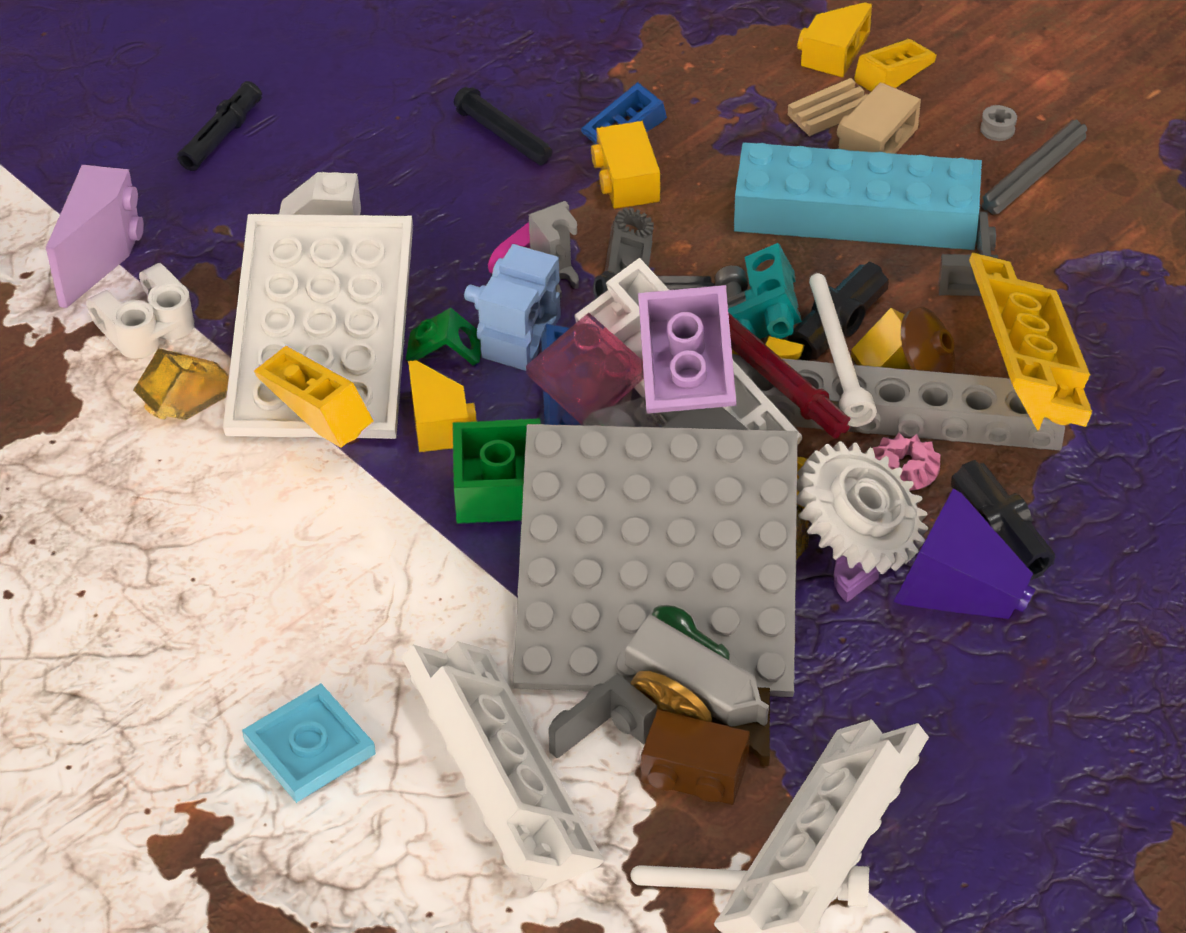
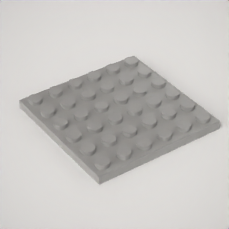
M527 424L513 673L514 689L590 691L595 685L604 684L617 673L631 684L632 679L638 672L625 665L626 647L648 615H652L654 608L660 605H670L686 611L693 618L696 629L718 645L722 643L730 653L729 661L753 674L757 687L770 688V696L793 697L798 431Z

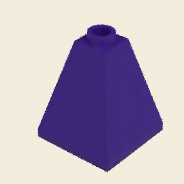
M953 489L893 602L907 606L1009 619L1015 609L1023 613L1031 600L1035 588L1029 586L1028 583L1033 573L965 496Z

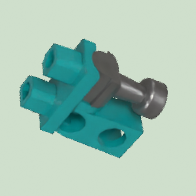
M779 243L745 257L751 287L749 290H747V274L741 267L730 265L721 268L716 273L714 278L715 286L726 285L728 313L758 339L769 335L782 339L792 335L794 325L802 322L797 309L798 301L793 283L796 282L795 271ZM775 260L768 269L764 271L757 269L762 262Z

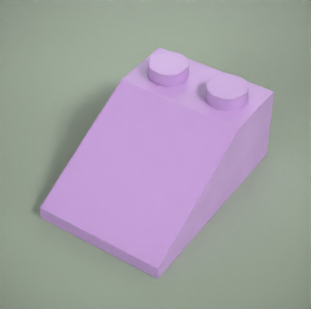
M91 165L81 166L46 246L59 307L67 308L128 258L135 241L141 239L143 234V218L137 214L138 192L136 187H132L129 169Z
M726 285L638 293L647 414L736 406Z

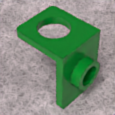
M449 308L432 319L422 321L418 327L410 332L406 360H418L447 344L470 364L476 365L480 362L481 340L477 338V329L456 311ZM459 329L468 335L471 349L464 346L458 334Z

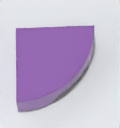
M844 555L835 562L834 585L838 594L846 602L850 601L879 578V571L876 566L869 573H865L860 562L853 568H849L847 557Z

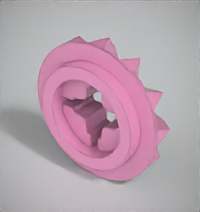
M899 432L894 439L883 437L880 445L873 447L875 458L881 460L887 456L889 459L888 466L892 470L900 467L899 459H903L905 455H911L912 460L903 465L901 468L902 474L900 475L903 481H913L914 485L910 488V491L928 486L939 474L940 454L934 452L932 442H920L917 434L908 439L904 438Z

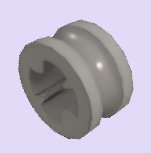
M1001 105L990 106L983 111V122L981 123L980 130L986 138L1003 141L1014 135L1017 122L1015 111Z

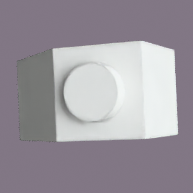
M317 172L282 200L279 215H360L361 204L357 174Z

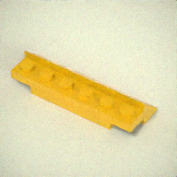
M971 253L969 261L1011 383L1037 431H1039L1044 417L1059 425H1069L1071 423L1086 427L1092 414V409L1084 391L1090 373L1058 292L1044 288L1040 284L1017 279L1012 264L1009 261Z

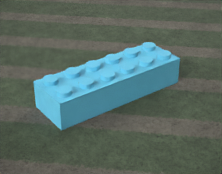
M743 142L735 193L734 231L975 250L980 207L982 160Z

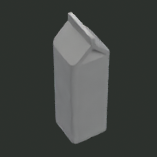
M651 614L648 615L626 647V666L636 672L651 671L679 682L702 700L712 717L727 726H738L758 722L763 726L767 724L769 705L761 701L753 674Z

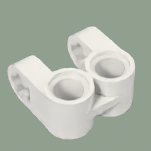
M157 263L141 271L139 274L141 285L148 296V303L140 300H129L120 303L108 290H104L86 301L89 314L96 326L119 349L121 354L133 359L147 357L158 348L159 337L167 340H177L187 336L194 328L189 291L161 263Z

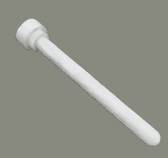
M816 273L811 276L809 282L843 389V394L839 401V409L851 418L848 425L853 427L863 426L875 418L877 413L871 393L859 385L826 278L822 274Z
M639 865L632 869L631 880L636 885L736 890L747 871ZM854 866L850 869L841 884L838 900L848 901V906L868 907V866Z

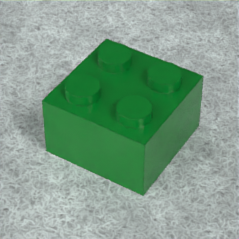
M540 418L453 422V473L457 523L522 520L527 424H541Z

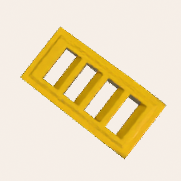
M909 38L860 55L854 80L870 92L880 82L897 88L934 63L937 55Z

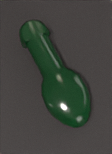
M660 605L653 609L652 616L727 660L730 659L728 649L722 643L718 645L696 629L693 618L683 609L670 605Z

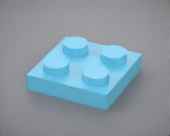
M322 683L242 730L244 742L296 803L376 754L374 742Z

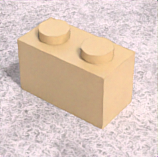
M880 82L870 94H865L861 98L858 107L849 116L845 115L840 121L837 128V136L840 137L839 149L895 154L918 129L921 99Z

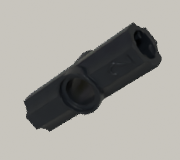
M870 261L865 265L860 264L836 288L828 286L843 335L846 337H851L855 334L863 322L866 310L888 290L889 279L884 275L880 266ZM815 300L811 312L793 329V334L789 335L787 341L804 345L799 358L804 361L817 360L829 348Z
M976 459L963 464L957 473L952 475L951 487L965 496L1033 573L1030 580L1042 576L1054 564L1055 553L1032 525L1031 513L1025 500L1016 493L1009 495L984 463H978Z

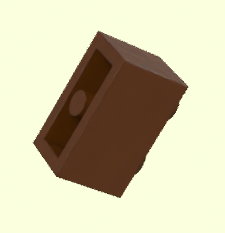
M657 709L641 753V782L651 784L660 790H675L695 795L708 802L719 801L734 805L749 760L750 732Z

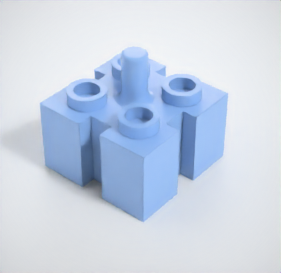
M512 244L503 259L499 258L495 263L492 277L486 286L478 287L470 284L466 287L464 293L465 300L475 303V309L479 310L477 338L481 340L482 358L528 371L541 350V334L546 323L556 325L561 317L560 293L555 291L560 281L559 257Z

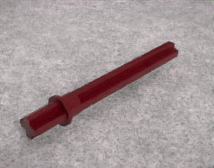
M728 313L731 349L800 408V415L804 419H812L834 439H837L841 433H847L851 427L848 425L851 418L829 400V393L824 389H816Z

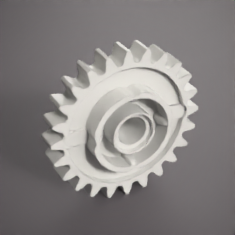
M839 441L833 448L829 444H825L820 451L816 450L797 472L800 477L797 480V490L800 492L797 495V504L805 507L798 516L812 523L807 530L808 534H819L821 536L819 547L831 546L835 560L842 555L847 557L849 568H853L860 562L865 573H869L875 566L881 574H884L890 567L897 571L919 552L918 549L925 542L922 535L928 530V526L921 521L927 516V512L916 506L922 500V496L911 494L910 488L914 485L913 481L901 480L902 469L900 467L893 470L890 469L887 456L877 460L873 448L870 447L865 453H862L860 447L855 442L848 449L842 441Z

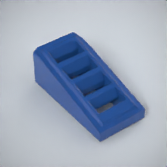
M637 82L583 126L581 131L592 142L597 144V128L612 126L616 122L618 124L643 121L647 132L663 122L667 115L663 102ZM629 116L631 119L627 121L625 117Z

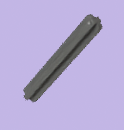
M1071 120L983 195V209L989 210L992 215L999 214L1086 139L1085 132L1087 131V126L1080 124L1078 120Z

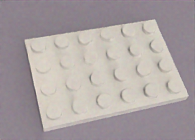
M248 214L223 424L225 436L323 438L261 382L254 373L256 368L283 347L288 346L353 382L374 421L361 431L357 438L396 439L413 235L412 216Z

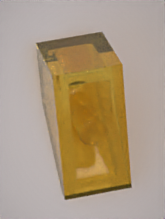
M158 348L133 391L145 402L144 408L153 416L159 419H166L168 416L187 420L227 397L229 374L217 362Z

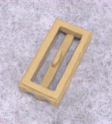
M849 78L789 104L788 116L808 136L814 135L839 124L845 115L849 116L858 107L861 98L864 96V90L860 86L855 88V81Z

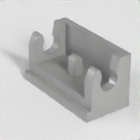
M566 201L529 214L530 249L559 257V279H567L570 285L577 289L579 278L571 266L570 233L572 235L577 234V222L569 212V205ZM557 284L555 291L559 292L560 298H562L561 288Z

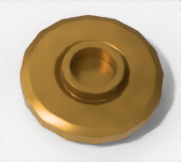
M639 671L632 679L631 685L656 704L657 709L708 722L712 721L711 713L702 700L679 682L651 671Z

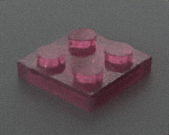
M589 312L526 365L527 375L582 426H590L644 379L643 360Z

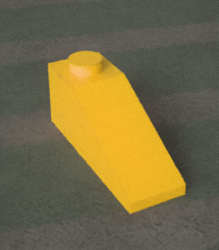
M288 346L283 347L254 370L256 377L318 435L340 448L346 443L355 440L361 434V431L374 422L353 382Z

